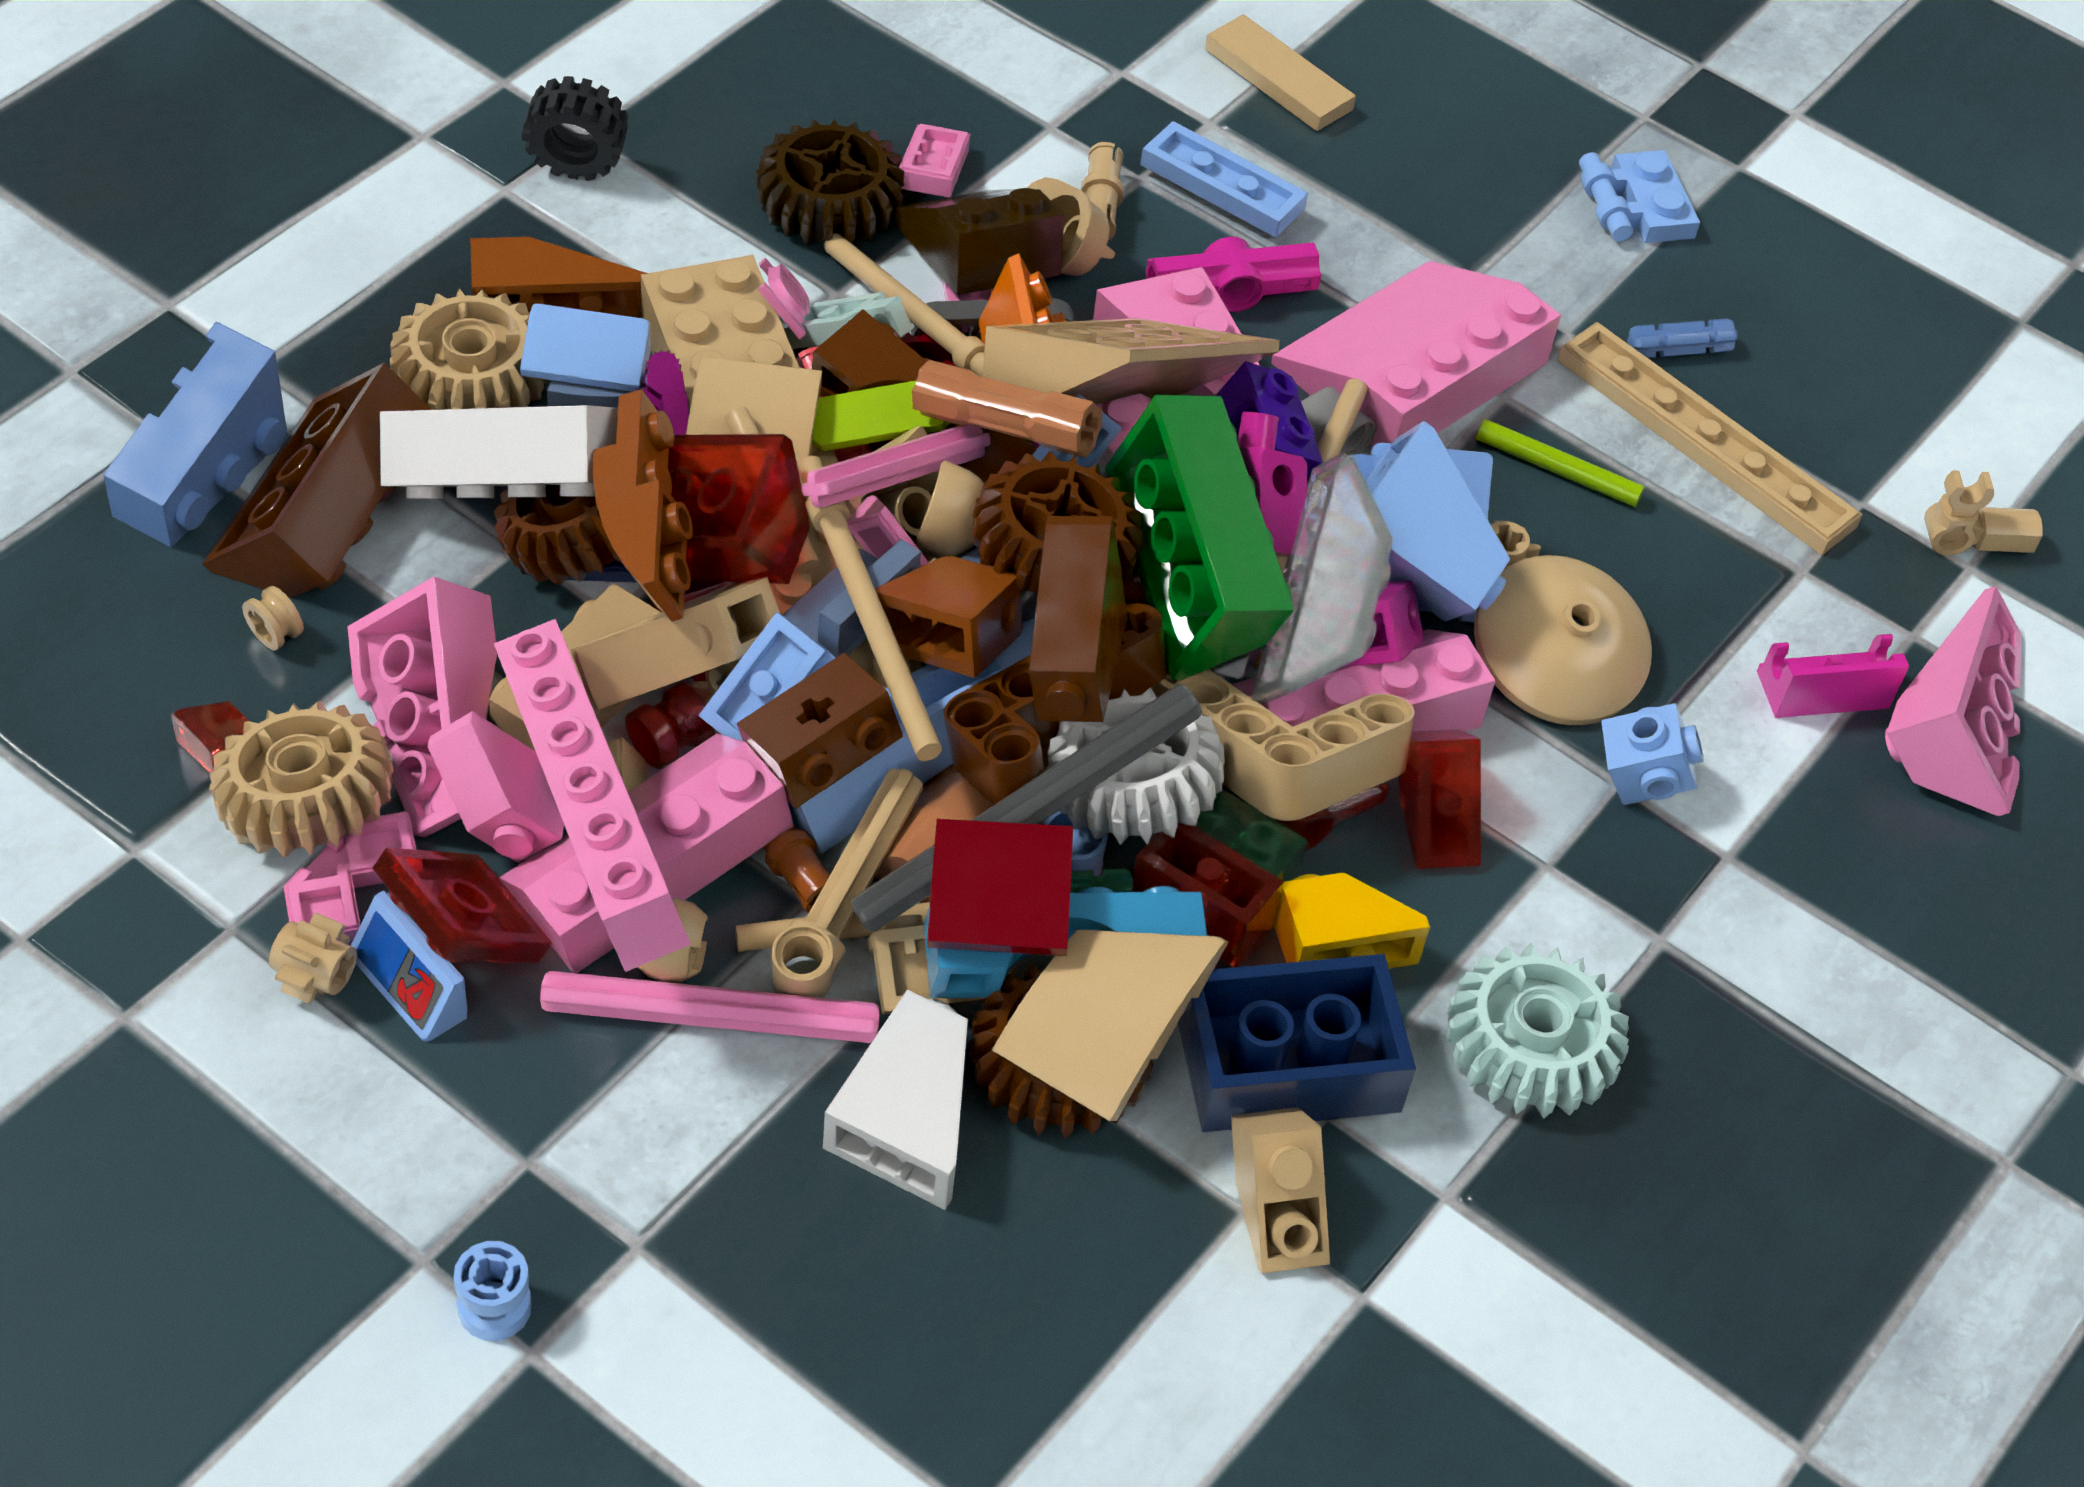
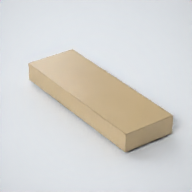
M1242 14L1207 35L1205 49L1317 132L1353 110L1356 99L1355 94L1246 15Z

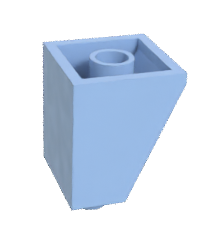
M1422 421L1393 441L1327 537L1387 581L1411 580L1414 584L1417 602L1444 622L1465 614L1470 616L1478 607L1483 610L1488 609L1499 596L1507 582L1500 574L1510 561V557L1437 432L1425 421Z

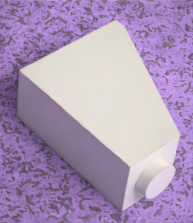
M907 989L825 1111L823 1149L946 1210L952 1200L956 1169L968 1019L957 1014L950 1005L943 1001L926 999Z

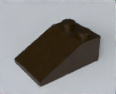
M1040 189L985 190L952 196L950 198L903 205L892 210V222L956 295L993 289L1008 258L1016 254H1020L1030 274L1039 271L1043 278L1061 275L1064 214Z

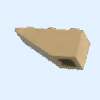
M767 577L738 582L684 603L683 619L671 622L661 612L571 649L590 703L595 711L742 658L776 612L780 613Z

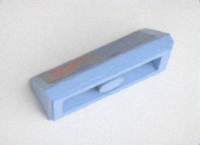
M382 891L375 895L351 944V947H354L357 951L356 965L419 1038L425 1042L432 1041L467 1019L468 1009L464 977L389 893L386 894Z

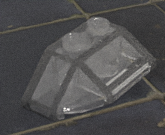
M1341 453L1312 469L1291 556L1287 557L1283 572L1284 580L1291 589L1294 612L1263 647L1251 697L1252 701H1256L1259 704H1265L1290 694L1363 657L1374 640L1376 622L1373 620L1378 597L1386 588L1391 575V565L1387 561L1393 538L1355 459L1345 453Z

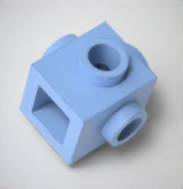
M1676 703L1660 707H1646L1634 713L1601 720L1608 771L1623 805L1650 799H1666L1677 793L1697 789L1694 764L1704 762L1701 740L1696 725L1685 727Z

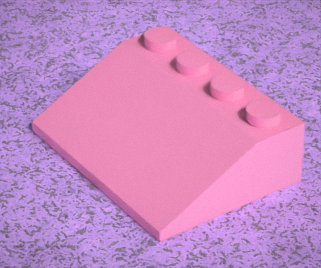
M1428 261L1281 349L1278 353L1273 354L1271 363L1278 369L1291 375L1295 383L1310 396L1326 387H1334L1341 393L1349 379L1356 378L1362 380L1367 385L1368 392L1360 410L1376 424L1375 435L1369 444L1373 448L1377 443L1392 444L1396 438L1422 421L1428 423L1438 433L1547 364L1561 314L1519 282Z

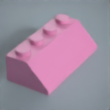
M1427 629L1423 630V640L1399 662L1355 665L1292 673V668H1288L1231 685L1292 727L1368 695L1390 694L1399 696L1407 700L1415 711L1410 748L1480 728L1496 680L1467 635Z
M715 734L628 792L671 898L686 900L773 841L779 834L793 827L785 787L745 741L721 734ZM568 833L564 834L558 842L534 854L500 877L501 884L572 973L580 972L614 949Z

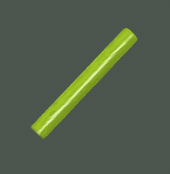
M1488 419L1482 421L1476 435V440L1635 508L1645 489V486Z

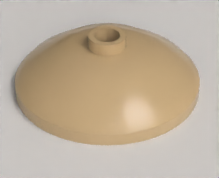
M1536 556L1516 562L1504 569L1500 576L1507 580L1503 590L1488 609L1477 608L1474 622V637L1477 651L1496 680V687L1510 701L1524 711L1557 724H1594L1611 718L1626 708L1644 686L1652 659L1651 638L1646 621L1630 594L1616 580L1602 570L1569 557ZM1572 616H1574V617L1578 618L1580 621H1582V623H1583L1585 626H1581V625L1577 624V623L1573 620Z

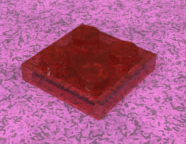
M386 847L372 867L390 890L389 896L393 903L401 910L410 914L427 935L426 942L437 955L448 961L539 963L552 945V941L479 854Z

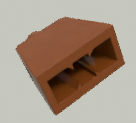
M947 556L875 588L904 657L975 678L1021 633L1023 627L1021 592L1016 584L1015 573L1006 571L998 574L993 570L994 566L990 567L958 557Z

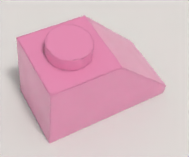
M474 711L430 736L428 749L468 833L493 847L499 854L509 857L517 863L562 839L564 822L536 751Z

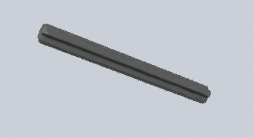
M1184 684L1176 685L972 819V821L1041 823L1199 719L1202 710L1198 700ZM934 845L853 897L851 901L852 908L866 929L870 932L877 931L931 895Z

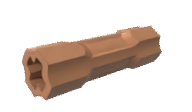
M932 360L927 361L919 369L916 384L912 389L913 409L919 410L923 416L961 426L967 424L1031 440L1037 442L1042 447L1086 458L1094 450L1097 436L1102 428V408L1096 407L1093 401L1054 391L1046 393L978 376L971 370Z

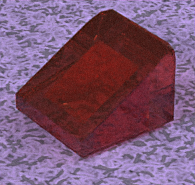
M229 701L182 708L171 714L176 741L209 773L213 772L215 766L213 756L226 750L225 738L231 735H243L244 722L249 721Z

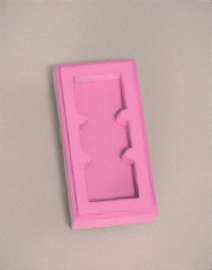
M917 125L899 167L904 170L905 185L901 189L950 198L969 151L971 134L931 125Z

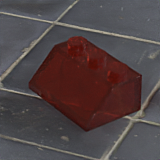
M785 434L674 435V445L669 448L668 471L672 481L671 496L676 502L681 501L686 506L692 520L693 534L691 539L687 540L686 563L689 568L691 581L738 583L767 577L770 584H789L810 530L792 440Z

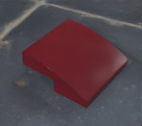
M937 818L929 909L928 948L1067 956L1073 826Z

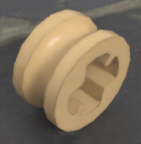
M269 586L262 591L261 601L251 598L243 603L242 610L246 622L254 635L263 645L274 651L284 645L285 636L296 638L304 631V626L299 612L287 595L279 588Z

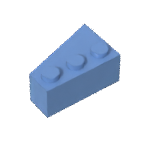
M217 321L205 335L206 339L213 344L195 369L190 371L182 367L172 380V384L179 391L158 418L148 413L103 474L112 517L169 547L178 542L189 530L197 528L203 522L207 513L229 492L237 490L244 482L247 474L267 455L274 454L288 436L275 351Z

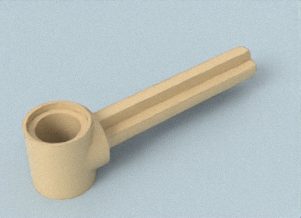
M892 768L888 771L806 919L792 921L790 926L776 937L772 946V983L776 993L824 998L828 994L833 981V972L845 952V947L840 938L855 913L851 901L853 897L870 886L923 790L922 781L915 777L913 772L904 768L901 770ZM804 956L814 959L820 966L813 972L798 974L789 970L785 965L793 958Z

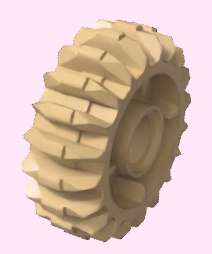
M459 288L456 297L448 299L436 293L431 306L416 303L413 315L402 316L398 331L393 333V340L390 344L392 356L390 358V368L432 410L528 407L530 401L541 400L544 384L548 383V379L520 376L530 313L526 303L512 305L506 293L494 299L489 298L483 289L476 296H465Z
M319 701L310 709L300 710L293 703L289 712L278 715L267 710L266 720L260 723L244 722L243 735L226 737V750L213 756L215 766L213 772L210 773V791L218 818L221 822H224L226 830H230L235 835L239 844L251 843L259 854L275 847L283 858L287 857L295 848H304L312 855L316 846L330 843L338 848L340 837L343 835L362 836L363 823L379 820L381 805L391 801L390 791L392 788L391 784L393 783L392 773H394V767L385 738L381 736L378 727H373L368 722L365 714L351 715L345 705H340L327 711L322 702Z

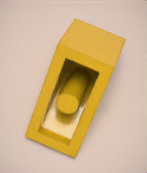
M1344 872L1323 876L1305 874L1291 881L1281 882L1272 916V922L1286 963L1385 954L1389 969L1419 964L1430 929L1425 915Z

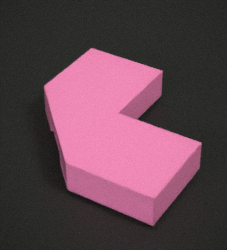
M409 811L380 815L379 820L364 822L362 836L345 834L340 837L338 848L330 843H326V847L306 869L304 867L300 868L284 885L289 922L299 923L302 920L310 923L314 913H319L344 924L343 934L350 937L348 945L352 944L360 927L354 888L421 877Z

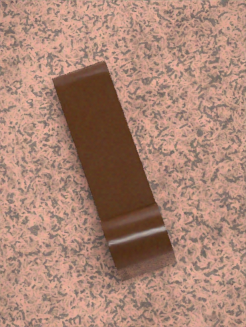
M1140 603L1126 604L1128 619L1109 700L1120 698L1124 688L1130 696H1137L1160 683L1168 673L1162 615L1150 605ZM1031 655L957 694L948 701L944 708V719L954 767L993 805L1045 772L1041 749L1049 745L1050 739L1056 737L1059 732V721H1038L1029 673Z

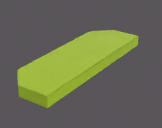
M917 380L820 397L813 429V445L822 451L835 450L896 439L912 428L921 425L926 433L942 431L950 422L923 416L919 410L913 409L912 389Z

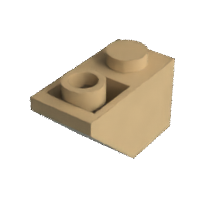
M1298 1107L1231 1115L1235 1181L1258 1270L1261 1273L1330 1264L1321 1126Z

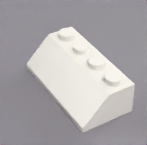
M580 405L380 412L381 486L406 487V499H444V487H457V498H494V486H508V497H546V485H560V496L593 497L595 496L593 450L616 444L618 408Z

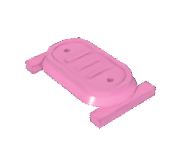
M764 258L759 262V266L768 276L770 287L765 282L758 288V291L800 340L806 335V330L801 324L804 323L805 316L810 313L809 297L798 280L783 264L773 267L767 258Z

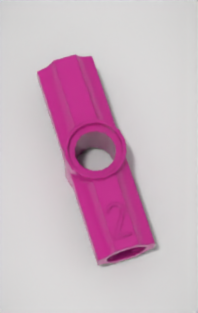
M1225 237L1210 244L1204 253L1148 259L1146 278L1203 267L1228 312H1240L1256 305L1263 295L1318 290L1321 279L1320 255L1314 242L1250 249V246L1244 239Z

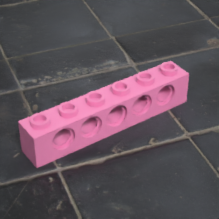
M556 619L494 643L594 902L624 971L627 972L691 945Z

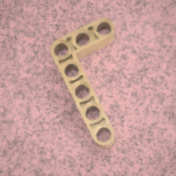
M1168 669L1165 678L1151 688L1157 698L1178 684H1184L1190 689L1199 702L1202 716L1212 718L1220 743L1223 744L1225 763L1223 764L1224 781L1222 784L1261 813L1274 819L1294 821L1305 818L1391 780L1405 772L1407 767L1415 711L1407 700L1399 696L1390 694L1368 695L1292 727L1210 669L1184 680H1172Z

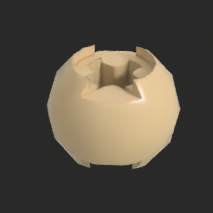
M672 898L691 945L637 968L648 978L656 981L681 983L698 975L702 969L707 941H702V935L708 916L696 904L680 898Z

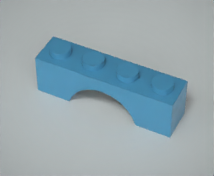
M1161 886L1144 892L1114 893L1109 888L1090 887L1077 893H1070L1068 940L1077 930L1207 936L1201 892H1179L1176 888ZM929 905L924 922L930 998H987L995 991H1000L1005 977L1019 961L1031 955L928 948Z

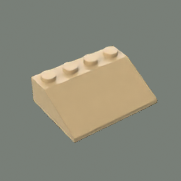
M1142 318L986 326L983 377L1044 393L1054 391L1077 397L1080 394L1086 400L1093 401L1095 405L1139 393L1153 399L1155 395H1181L1238 370L1245 361L1255 363L1279 352L1280 340Z

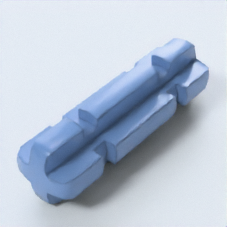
M1727 318L1709 320L1708 326H1705V321L1703 320L1664 323L1658 325V330H1655V325L1653 324L1638 325L1630 329L1627 344L1648 359L1655 358L1656 352H1660V357L1705 354L1706 348H1709L1710 353L1730 352L1734 349L1738 334L1733 321Z

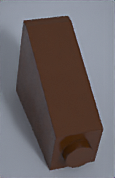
M1048 516L1029 668L1038 721L1104 722L1128 619L1113 517Z

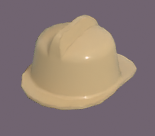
M1047 177L1034 181L1027 187L1040 189L1064 214L1061 274L1082 276L1090 272L1099 262L1100 258H1114L1115 252L1107 246L1110 231L1109 219L1098 206L1090 201L1085 192L1058 179Z

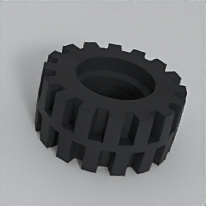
M564 76L562 83L553 78L547 81L545 87L540 85L532 97L525 117L522 141H526L525 150L528 155L536 154L534 162L541 168L545 165L550 166L551 174L559 177L560 173L564 172L568 174L569 179L578 180L579 175H584L585 179L589 181L595 180L597 173L604 177L610 173L611 167L615 168L624 146L629 124H627V111L621 110L622 102L617 96L609 98L610 90L601 85L596 89L591 86L592 80L583 78L581 83H575L573 76ZM561 124L576 125L585 129L590 134L575 133L566 129Z

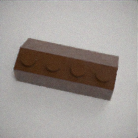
M385 362L315 397L202 565L213 574L261 589L275 586L290 598L316 587L319 590H325L330 587L346 568V563L342 559L349 548L358 543L373 526L374 521L370 518V515L377 504L387 499L397 488L396 486H381L380 412L432 409Z

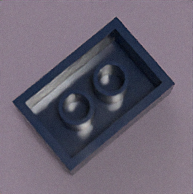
M1385 954L1213 969L1199 997L1190 999L1178 1021L1202 1132L1232 1130L1231 1115L1295 1107L1300 1108L1314 1121L1402 1113L1416 1071Z

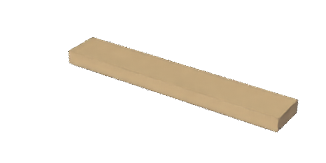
M1594 323L1561 347L1558 362L1820 555H1824L1858 527L1863 515L1861 512L1600 323Z

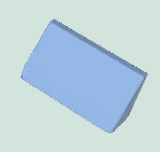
M538 303L533 304L529 314L520 376L631 392L640 390L646 368L645 364L651 351L650 322L643 318Z

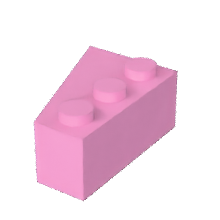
M1203 267L1097 289L1093 320L1142 318L1241 334ZM1236 371L1181 395L1215 396Z

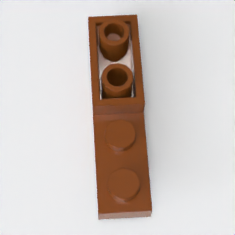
M640 389L619 395L616 444L593 450L595 498L602 526L612 548L653 603L672 622L683 619L684 594L685 590L689 589L691 583L690 572L686 563L687 540L692 537L693 526L686 506L681 501L676 502L671 496L672 481L668 471L669 448L674 445L672 424L664 411H657L643 390Z

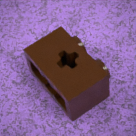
M846 653L841 654L736 723L743 741L753 749L784 785L787 800L795 809L903 737L888 691Z

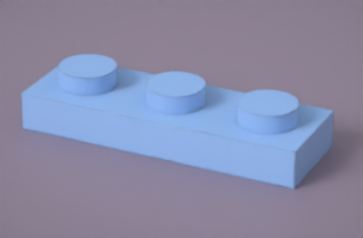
M1174 121L1165 127L1142 150L1141 166L1275 238L1306 208L1308 192Z

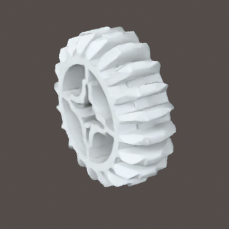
M1151 687L1142 696H1130L1124 688L1120 698L1108 700L1104 722L1059 721V732L1056 737L1050 739V748L1048 750L1049 766L1046 768V771L1155 700L1157 697ZM1201 714L1199 719L1059 810L1060 814H1068L1074 829L1088 827L1095 840L1102 838L1108 833H1113L1120 845L1129 836H1141L1148 845L1152 834L1161 831L1174 838L1178 823L1196 826L1200 811L1213 810L1216 793L1222 791V783L1224 781V747L1220 743L1212 718L1202 716Z

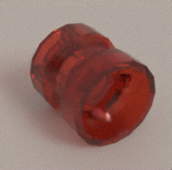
M678 683L662 694L660 702L654 706L643 704L627 713L625 717L626 730L633 746L644 757L647 764L655 769H661L675 761L679 756L680 749L685 746H699L715 735V729L698 716L706 706V703L686 683Z

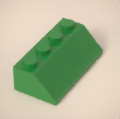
M1155 395L1105 466V471L1108 478H1120V492L1135 494V509L1143 513V546L1135 565L1148 605L1157 609L1162 615L1167 666L1172 680H1184L1266 645L1294 612L1291 589L1285 582L1274 551L1272 534L1265 525L1255 496L1254 481L1247 472L1237 443V432L1229 420L1222 396Z

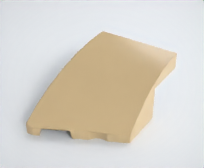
M1077 930L1068 940L1067 956L1055 955L1017 1007L992 1050L1108 1121H1117L1150 1060L1158 1059L1190 999L1199 997L1228 941L1214 936Z

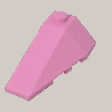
M434 576L347 626L354 687L359 699L370 702L377 720L373 727H378L381 736L385 738L386 745L395 764L394 773H392L393 783L404 810L409 811L414 834L424 838L461 819L428 749L429 738L471 711L486 719L497 658V651L494 646L496 637L491 596Z
M1997 586L1985 589L1897 700L1890 724L1885 731V740L1891 757L1896 762L1903 763L1914 784L1996 816L2010 813L2019 782L2020 762L2014 755L2008 757V738L2020 734V718L2014 712L2010 691L2021 687V632Z

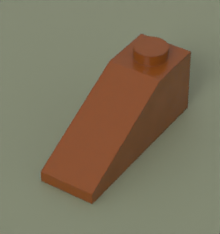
M532 237L470 238L473 296H476L482 289L489 298L493 299L506 293L512 305L526 303L529 313L533 304L538 303L642 318L641 274H647L646 272Z

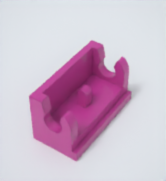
M1883 634L1875 636L1868 652L1784 659L1788 654L1789 643H1774L1771 645L1764 663L1759 664L1757 673L1774 717L1783 718L1889 709L1906 675L1909 664L1904 653L1892 654L1887 660V651L1892 645L1893 635Z

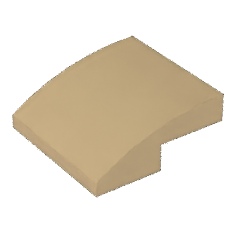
M700 356L687 425L681 478L756 487L725 420L726 414L738 407H746L786 491L802 493L803 483L796 466L802 458L811 456L813 429L821 392L822 371Z

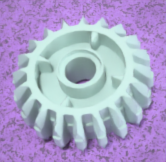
M1530 943L1522 950L1519 957L1505 946L1497 954L1495 960L1483 956L1475 964L1473 972L1466 971L1465 976L1459 980L1455 992L1456 996L1451 997L1447 1009V1015L1449 1016L1447 1021L1449 1024L1446 1029V1044L1455 1047L1452 1054L1454 1067L1470 1068L1467 1075L1469 1087L1483 1084L1490 1087L1488 1093L1490 1104L1501 1099L1502 1096L1513 1100L1516 1115L1524 1110L1527 1104L1536 1106L1543 1119L1553 1112L1555 1105L1570 1116L1574 1110L1579 1108L1581 1101L1593 1105L1601 1097L1604 1088L1608 1089L1610 1085L1614 1084L1621 1070L1619 1064H1623L1629 1049L1627 1045L1629 1039L1626 1038L1629 1030V1016L1619 1012L1621 1008V994L1604 992L1606 987L1605 973L1593 976L1585 974L1584 957L1571 965L1561 960L1558 947L1549 953L1548 957L1539 956L1533 944Z

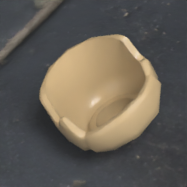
M944 460L940 465L937 482L916 539V546L921 553L938 559L947 556L958 557L970 551L974 546L972 544L974 521L972 513L976 499L980 498L984 485L977 475L949 461Z

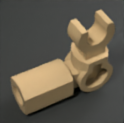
M1952 470L1944 481L1946 494H1943L1940 501L1930 506L1925 512L1924 520L1931 546L1935 552L1942 555H1956L1966 551L1972 545L1976 550L2034 553L2043 534L2041 517L2038 511L2034 509L1985 507L1994 497V488L1989 472H1982L1975 484L1964 487L1960 471Z

